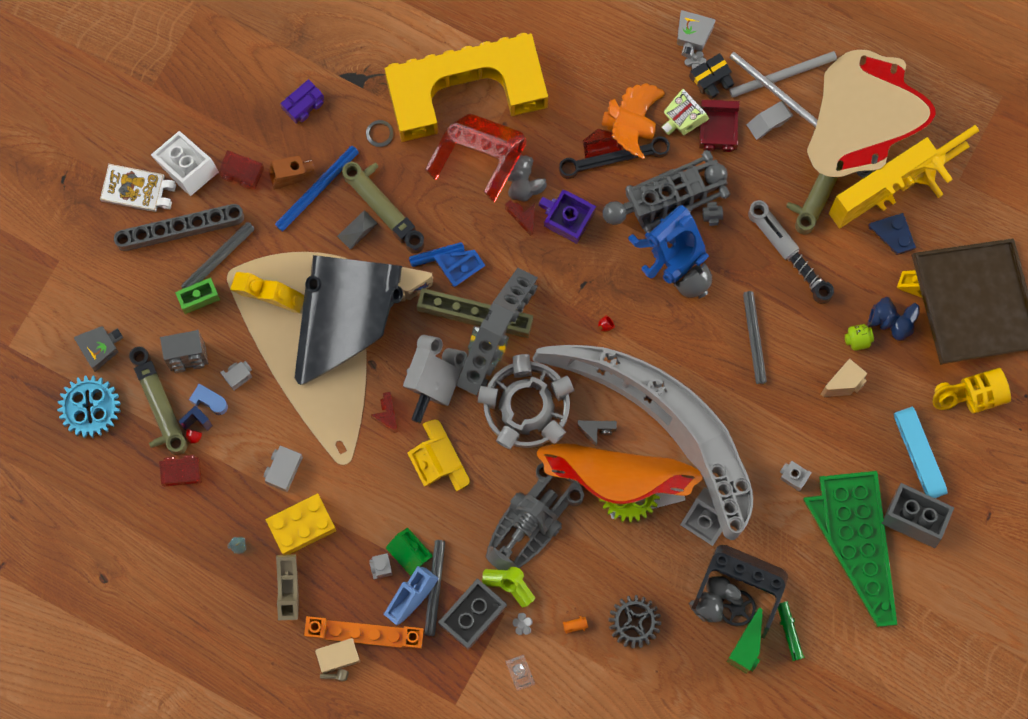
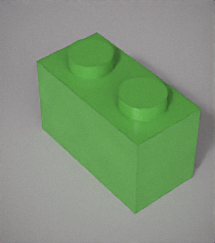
M211 278L175 292L184 314L220 300Z

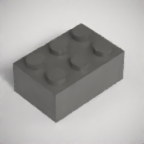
M199 330L160 337L163 358L170 371L181 373L186 371V368L201 369L205 367L204 365L209 364L205 342Z
M900 483L882 524L936 548L943 537L954 507Z
M477 578L438 624L465 649L469 650L504 611L507 604Z

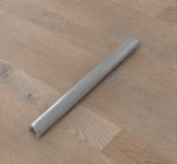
M832 51L765 77L772 83L835 61L837 56ZM753 80L731 88L729 92L731 97L734 98L764 87V85L758 80Z

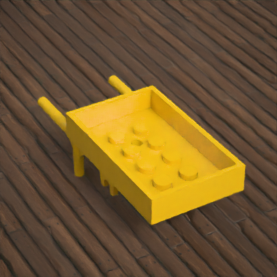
M976 125L972 126L939 149H936L929 138L926 137L885 164L881 169L874 171L836 196L829 215L840 229L875 205L882 211H885L887 209L884 205L885 201H889L894 205L896 201L893 194L900 189L905 191L914 183L928 185L935 195L940 198L944 194L935 182L936 170L947 183L953 180L944 164L970 147L965 140L979 132Z

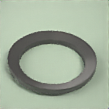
M374 121L366 130L367 140L375 147H384L393 139V128L386 121ZM384 124L389 128L390 136L385 142L377 143L370 138V129L374 125Z

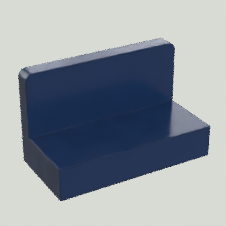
M196 405L179 420L180 425L185 431L196 421L207 431L213 426Z

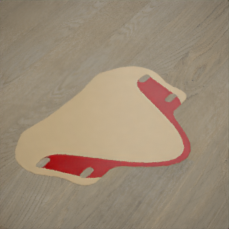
M853 50L839 57L827 69L824 75V92L816 129L807 149L812 165L819 173L829 177H842L857 171L881 169L886 164L891 145L923 130L934 120L936 110L932 102L904 82L906 63L903 59L884 57L869 50ZM865 55L867 57L864 65H860L861 56ZM893 64H897V71L892 74L891 67ZM874 154H878L876 164L871 163ZM839 161H843L841 171L836 170Z

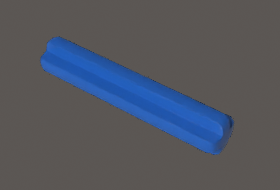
M460 242L409 257V261L412 267L435 261L433 258L435 255L464 252V245Z

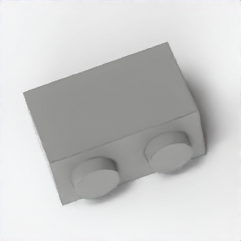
M280 445L279 449H275L272 454L271 460L273 462L271 467H267L263 476L265 483L288 492L302 461V454Z

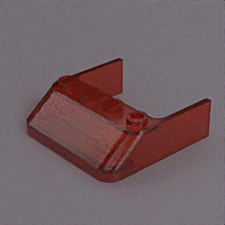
M466 114L447 128L425 170L434 180H437L456 143L499 159V164L484 190L488 198L495 202L521 155L527 140L524 134L518 130L474 114Z

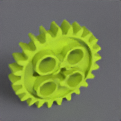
M653 494L644 499L645 503L643 505H637L634 502L618 506L615 503L599 499V502H605L602 508H609L607 515L614 513V520L620 516L622 523L625 521V518H628L629 523H632L633 518L637 522L640 521V516L646 519V512L652 514L651 506L657 508L658 504L654 500H660V497Z

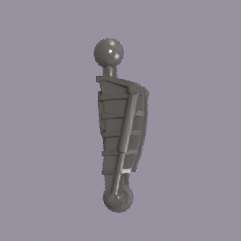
M706 150L701 158L677 169H671L635 186L628 185L625 190L629 202L624 204L617 201L609 202L603 208V218L608 224L619 225L624 222L627 214L634 212L645 233H650L653 228L661 223L660 219H665L680 205H683L691 212L694 208L720 196L722 199L728 198L731 194L728 188L725 187L728 184L727 169L724 165L719 164L717 160H713L711 152ZM705 161L704 164L699 165V166H695V165H697V164H699V163ZM703 171H705V181L709 184V186L706 187L699 174ZM685 188L687 194L680 197L678 190ZM719 189L718 193L707 197V193ZM662 191L668 192L669 197L664 196ZM645 198H650L652 203L646 202ZM700 199V201L693 204L694 200Z

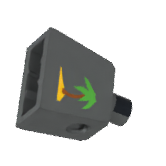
M103 326L74 337L94 372L118 353L114 343L123 338L118 328L107 334Z

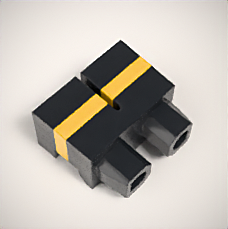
M721 53L707 60L706 63L704 62L692 69L689 74L692 82H695L699 87L701 94L705 93L710 99L719 95V91L716 88L718 84L721 83L725 90L734 86L731 77L732 71Z

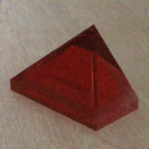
M602 129L595 130L583 140L585 159L620 151L622 146L612 137V132Z

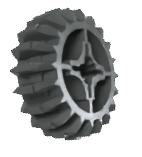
M635 595L634 601H631V597L627 596V603L620 599L622 606L614 605L617 612L610 611V614L615 616V618L608 619V622L614 623V625L609 626V630L616 629L612 636H620L617 640L618 643L622 639L626 640L624 643L625 647H627L628 642H632L631 648L634 649L635 643L638 642L639 647L642 648V641H645L647 645L650 644L648 637L652 640L656 639L652 632H660L655 626H660L661 622L655 621V619L660 618L661 615H654V612L658 609L657 607L650 609L652 601H649L647 605L644 604L645 597L639 602L638 595ZM629 607H640L646 612L635 614ZM624 610L628 622L620 627L619 615ZM650 616L651 627L645 633L642 622ZM631 617L640 619L638 626L635 627V624L634 626H628L632 621ZM633 629L640 637H630L623 632Z

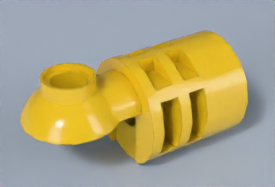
M996 368L963 378L960 384L950 385L947 382L941 383L935 388L933 396L934 407L939 410H947L965 401L970 412L974 414L1010 403L1011 393L1005 374L1001 368Z

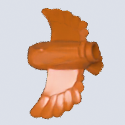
M647 83L641 86L635 85L633 88L628 87L626 94L622 96L623 100L620 107L615 99L609 101L608 112H604L602 126L607 127L608 130L612 129V137L626 151L641 159H645L638 144V137L645 139L654 138L656 123L645 117L648 108L656 100L663 97L665 92L657 88V86Z

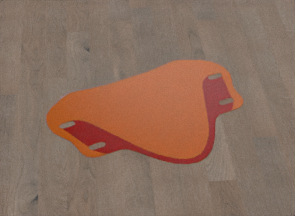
M571 443L546 445L537 451V456L543 462L546 474L576 480L596 497L615 504L634 503L656 493L686 496L691 494L693 486L702 481L703 478L698 469L671 458L627 454ZM544 454L555 455L557 457H547L544 456ZM552 470L564 471L565 473L552 472ZM682 475L694 476L695 478L682 477ZM670 488L682 489L684 491H675Z

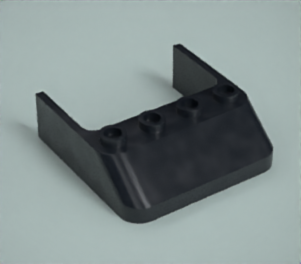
M728 545L717 546L692 609H696L710 573L718 571L775 596V602L761 635V638L765 639L787 584V572L780 567Z

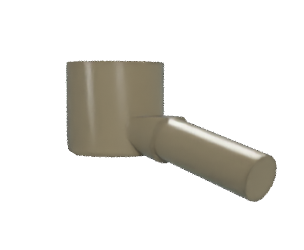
M338 669L337 675L320 674V679L346 681L349 672Z

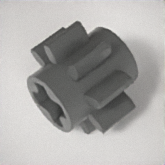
M708 202L707 207L702 208L704 222H709V226L718 225L719 220H723L722 206H717V202Z

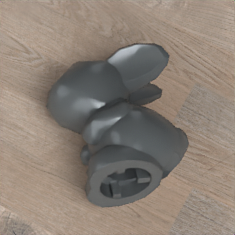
M516 154L498 165L501 171L507 172V180L512 182L508 190V195L512 200L525 202L532 195L542 193L546 189V179L528 180L532 171V157Z
M712 576L706 582L707 592H702L696 609H692L694 600L689 603V606L702 621L720 622L723 619V600L726 599L735 605L742 606L743 598L738 587L730 584L727 578L724 576Z

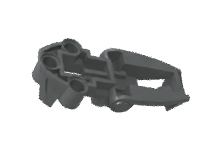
M539 464L536 468L538 482L526 496L522 492L516 493L510 501L509 508L499 521L488 546L487 560L498 570H508L510 567L520 568L533 559L549 543L553 536L555 537L562 529V523L557 520L561 513L569 505L578 506L582 503L584 486L576 480L565 478L572 484L550 510L549 507L558 497L553 490L549 488L540 501L537 499L555 476H540L539 471L544 468V464ZM552 470V472L565 473L564 471ZM572 492H577L581 497L579 500L573 501L569 495ZM515 527L517 530L512 535L513 539L511 542L498 551L496 548L511 529ZM524 536H527L530 540L516 559L511 561L509 559L513 553L511 549Z

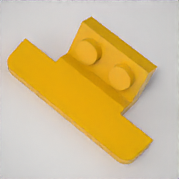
M436 419L425 422L423 426L430 440L422 442L407 453L424 487L448 475L456 491H459L469 484V477L441 422Z

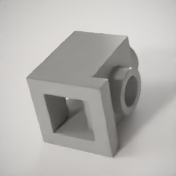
M246 361L232 364L228 368L227 373L224 370L220 372L234 391L252 378L250 373L252 369Z
M791 461L790 464L785 463L780 473L783 475L780 479L800 492L812 472ZM792 471L798 472V476H797V477H793L792 474H791V472H792Z
M388 554L373 556L372 560H369L373 579L392 576Z

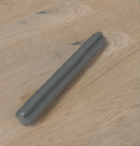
M246 222L181 285L182 289L201 282L254 231V227L249 222Z
M753 291L744 292L743 298L756 384H765L767 380Z
M435 540L431 572L439 579L429 592L424 632L426 636H434L436 630L445 541Z

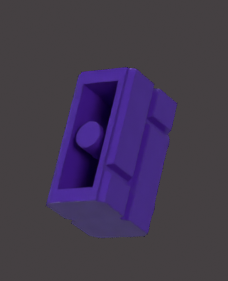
M308 79L283 100L280 105L285 113L297 124L299 121H305L309 117L310 111L313 109L317 110L323 105L324 95Z

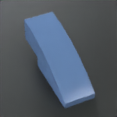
M417 566L409 581L401 584L384 615L394 624H401L426 598L439 578L427 568Z

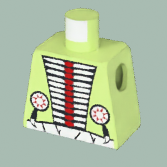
M682 89L665 109L664 114L669 121L662 126V129L668 135L676 129L685 135L706 122L709 117L692 97Z

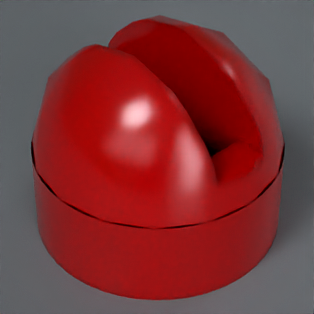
M608 315L602 317L598 322V327L602 326L601 331L608 332L615 327L614 322Z
M187 429V441L191 444L198 443L202 437V432Z

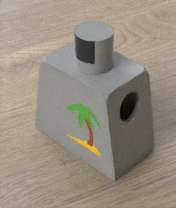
M681 10L677 45L683 46L682 56L692 58L694 50H703L714 28L715 19Z

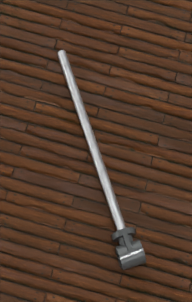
M733 52L730 55L734 62L816 128L818 120L738 54ZM875 154L872 156V164H876L878 161V156ZM876 170L857 171L856 173L860 177L865 178Z

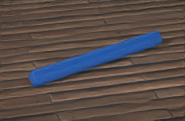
M350 146L275 223L276 227L280 231H284L343 170L344 165L351 162L358 155V150L354 146Z

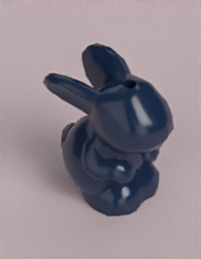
M884 297L877 304L873 305L867 326L876 327L880 325L882 330L890 328L893 338L897 341H904L914 333V322L918 319L920 313L919 305L913 303L905 309L902 315H899L891 298Z

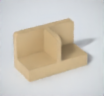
M352 638L316 649L315 651L323 674L360 663Z

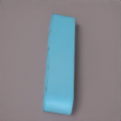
M912 406L895 412L896 424L924 493L933 498L948 494L946 484L915 409Z

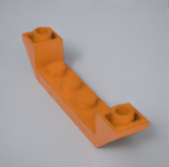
M306 616L304 636L337 642L352 638L356 644L395 648H422L424 628L389 627L331 621L326 618Z

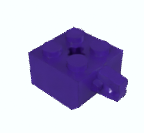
M566 190L561 191L557 200L553 198L550 201L542 197L539 202V206L545 209V214L548 215L544 221V227L578 244L596 210L595 205ZM572 214L573 218L568 219L567 216Z

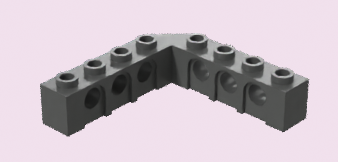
M520 268L516 269L493 301L486 319L483 320L456 386L476 396L481 386H487L489 382L486 379L487 375L490 376L495 367L492 363L497 361L501 353L498 349L504 345L507 339L505 332L511 322H516L519 313H522L525 305L529 303L531 296H534L538 288L535 285L538 277Z

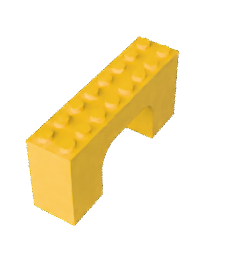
M521 33L510 39L509 37H503L493 43L486 41L481 43L480 46L475 47L465 46L458 51L448 50L437 56L431 54L420 60L410 59L403 64L392 63L385 68L386 81L401 142L438 134V125L432 104L433 97L439 90L485 78L496 80L504 88L511 116L548 108V94L532 33Z

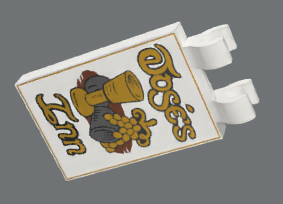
M109 164L100 200L156 212L157 207L171 209V199L161 197L163 189L175 192L176 184L175 181L164 180V174Z

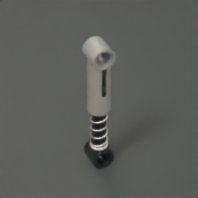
M761 200L753 202L748 212L749 219L756 223L781 256L793 263V268H797L798 274L802 275L804 281L809 283L814 300L819 304L828 303L834 294L833 286L829 282L822 280V278H818L819 275H816L813 268H810L807 264L808 261H805L802 255L798 253L800 250L798 245L769 211L768 205ZM754 209H761L763 214L756 215ZM825 289L828 292V296H821L819 290Z

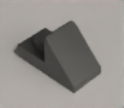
M578 420V429L597 447V432H601V435H612V432H616L617 421Z

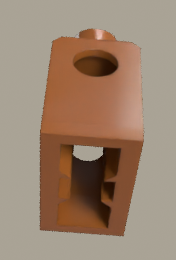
M300 156L271 161L268 173L273 189L302 182L305 173L314 171L312 160L302 162Z

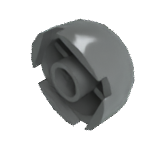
M703 263L702 267L697 265L692 267L682 276L683 279L674 283L677 290L687 298L698 296L700 299L709 293L707 290L710 288L713 280L709 268Z

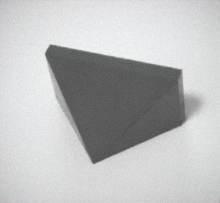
M364 210L337 237L351 250L378 223Z

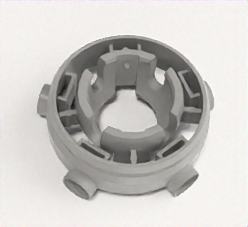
M528 354L513 356V364L497 372L487 387L481 386L478 396V403L484 404L487 423L496 436H498L496 442L507 449H511L512 446L532 448L546 444L549 441L555 444L566 434L563 427L569 415V393L574 391L573 385L568 376L561 378L548 366L530 361V355ZM532 372L542 374L540 379L531 377V379L515 381L507 387L501 383L503 379L514 374V378L532 376ZM545 376L552 381L551 388L558 402L563 400V416L554 413L555 405L551 397L552 394L547 388V384L543 382ZM497 385L504 390L499 400V411L502 412V421L506 426L503 427L501 432L495 426L490 414V409H495L498 389L495 388ZM534 387L536 390H540L539 394L543 399V408L540 414L532 419H524L521 425L513 422L514 413L510 405L513 394L522 388ZM552 417L561 420L558 424L555 420H552ZM538 429V432L542 431L541 435L544 437L534 442L518 441L519 434L530 435V431Z

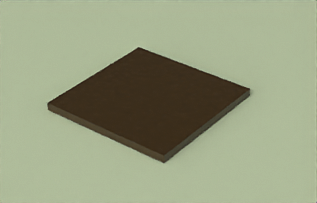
M1014 238L916 252L911 255L940 365L1028 351V289Z

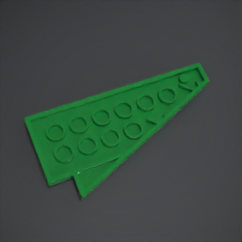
M870 471L820 476L821 496L804 497L805 505L877 627L898 625L885 525L882 524L884 518L878 472Z

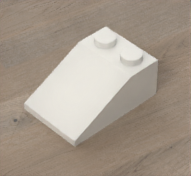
M180 131L151 154L155 161L190 196L219 173L212 159Z

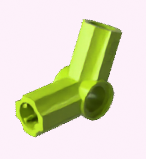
M510 567L508 570L485 569L483 571V584L490 587H502L505 591L511 592L522 608L528 606L535 599V596L522 580L524 574L519 568Z

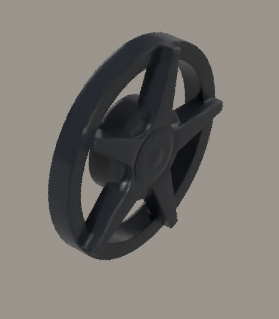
M740 590L741 594L749 599L743 602L742 606L733 603L723 604V607L728 608L732 614L730 621L723 614V620L731 626H744L752 620L755 614L756 607L753 598ZM751 603L752 614L749 617L744 611L745 606ZM742 615L747 619L741 623L732 622L735 616Z

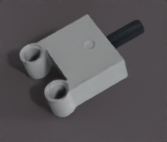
M421 335L419 337L415 355L410 368L407 369V376L403 387L420 395L412 416V421L419 424L422 422L429 400L434 403L449 405L460 373L467 360L466 352L451 348L444 350L442 360L436 357V354H439L443 347V342L438 337Z

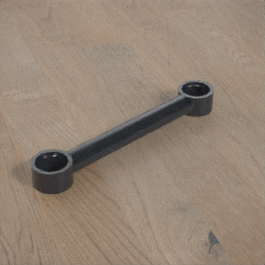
M659 136L654 138L650 144L639 147L644 156L654 155L655 157L662 158L668 154L670 143L665 137ZM658 141L664 142L667 145V150L662 153L656 152L653 148L654 144ZM620 150L577 161L573 158H565L560 162L559 172L563 178L571 179L580 171L639 157L626 150ZM565 163L575 165V171L572 174L563 172L562 166Z

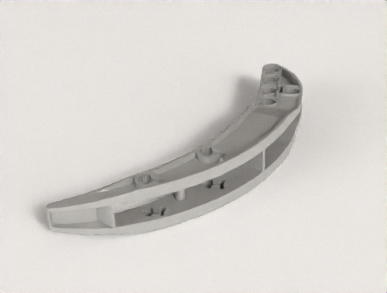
M559 345L542 347L536 350L533 356L534 362L560 367L601 383L625 396L653 417L670 434L686 457L701 472L724 536L729 540H735L739 537L752 513L753 491L751 483L728 429L694 392L661 369L612 349L584 345ZM605 357H607L608 360H611V362L608 363L607 361H604ZM599 369L601 372H605L603 376L601 373H597ZM645 397H647L648 399H652V401L648 403V401H644ZM713 472L717 473L719 477L714 476ZM737 487H741L743 491H739ZM718 490L723 491L725 495H722ZM724 508H728L731 511V513L725 511ZM730 526H734L737 529V531L731 529Z

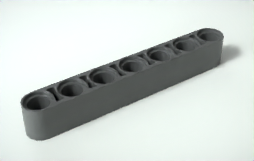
M230 204L120 230L115 233L114 242L121 251L138 249L239 225L244 220V213L239 205ZM234 211H238L240 213L239 216L236 218L230 217L231 213ZM214 216H221L219 222H212ZM196 220L203 221L199 227L193 226V223ZM178 224L184 225L181 231H175V227ZM158 229H165L163 235H156ZM146 233L145 239H137L139 234ZM121 238H128L125 244H119Z

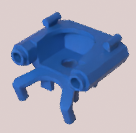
M683 205L678 206L665 219H660L661 223L650 233L645 234L646 239L639 240L634 234L628 237V240L636 248H653L651 251L654 258H656L655 263L651 268L644 265L641 269L650 279L654 278L665 264L668 268L664 270V280L669 284L676 283L695 264L700 266L709 257L695 220ZM667 242H669L673 246L668 248Z

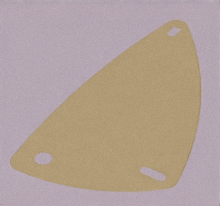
M289 252L269 255L231 269L227 275V282L231 288L236 272L251 273L263 280L279 281L305 295V282L311 275L313 255L347 258L319 252ZM231 290L249 332L287 398L331 457L340 465L348 464L352 460L364 406L366 349L327 373L304 385H300L294 377L303 305L300 313H295L259 299L243 297ZM337 441H342L347 450L341 455L335 445Z

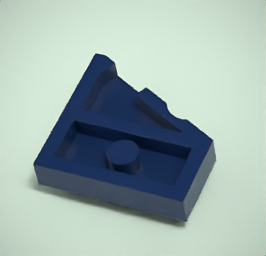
M904 213L868 224L869 229L873 230L885 244H888L896 255L916 249Z

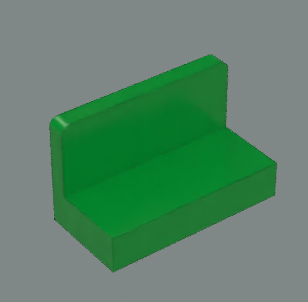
M408 527L398 533L386 546L389 553L410 576H412L417 566L421 567L433 557Z

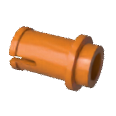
M579 616L580 618L563 622L565 633L568 634L582 629L585 631L588 628L586 617Z

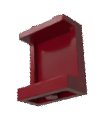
M701 101L700 107L705 111L709 119L700 125L699 148L704 151L722 149L724 152H733L737 150L740 101Z

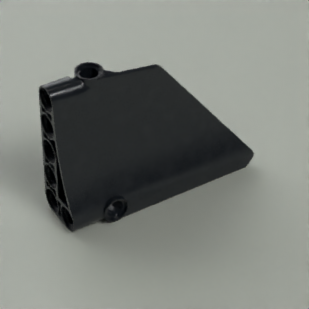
M313 255L311 275L305 282L294 377L298 384L304 385L327 373L382 338L390 308L394 303H399L403 297V290L398 286L401 280L402 266Z

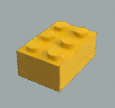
M319 494L265 519L283 555H289L336 532Z

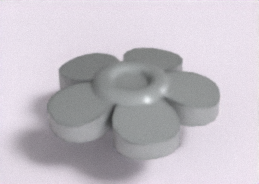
M697 51L696 54L693 53L692 58L685 59V65H692V69L702 63H706V59L703 58V52Z
M519 613L518 618L513 620V626L517 627L516 633L518 635L523 633L528 635L531 633L529 626L533 623L530 617L526 618L525 613Z

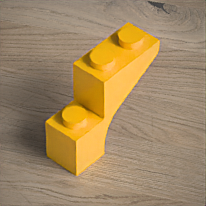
M236 272L230 290L243 297L259 299L295 313H300L304 302V294L279 281L263 280L251 273Z

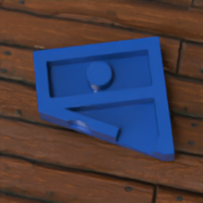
M475 250L441 254L433 257L453 287L486 266Z

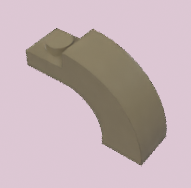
M296 554L276 555L278 621L298 620L299 589Z

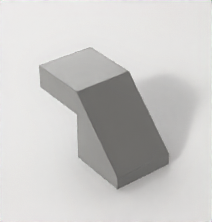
M780 101L758 114L746 125L756 140H758L773 128L782 126L793 117V114L786 104Z

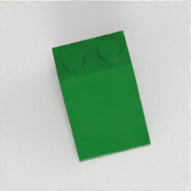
M760 607L755 612L754 617L749 622L726 661L746 674L749 671L753 672L760 661L757 658L760 654L763 609Z

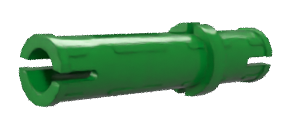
M788 601L782 602L777 609L781 619L780 626H783L792 661L803 659L805 657L794 622H796L795 618H792Z

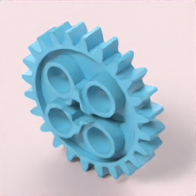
M84 376V381L77 378V384L70 381L71 388L64 387L67 393H60L63 400L58 401V404L62 407L57 409V411L63 413L59 416L61 420H65L63 425L65 427L69 426L68 430L70 432L75 430L76 436L82 432L84 438L87 437L88 433L94 438L95 432L102 436L101 430L103 429L109 432L107 426L114 427L112 420H118L115 413L121 412L120 409L116 408V406L121 405L120 401H115L119 397L118 394H113L116 389L114 387L109 388L110 383L108 381L103 384V378L96 381L95 376H92L91 380ZM87 390H89V401L92 404V407H90L92 423H89V411L85 408L88 407ZM101 392L102 398L94 400L93 396L95 393ZM77 395H83L81 402H74V398ZM98 411H104L103 418L96 419V413ZM84 413V420L81 422L76 421L77 415Z

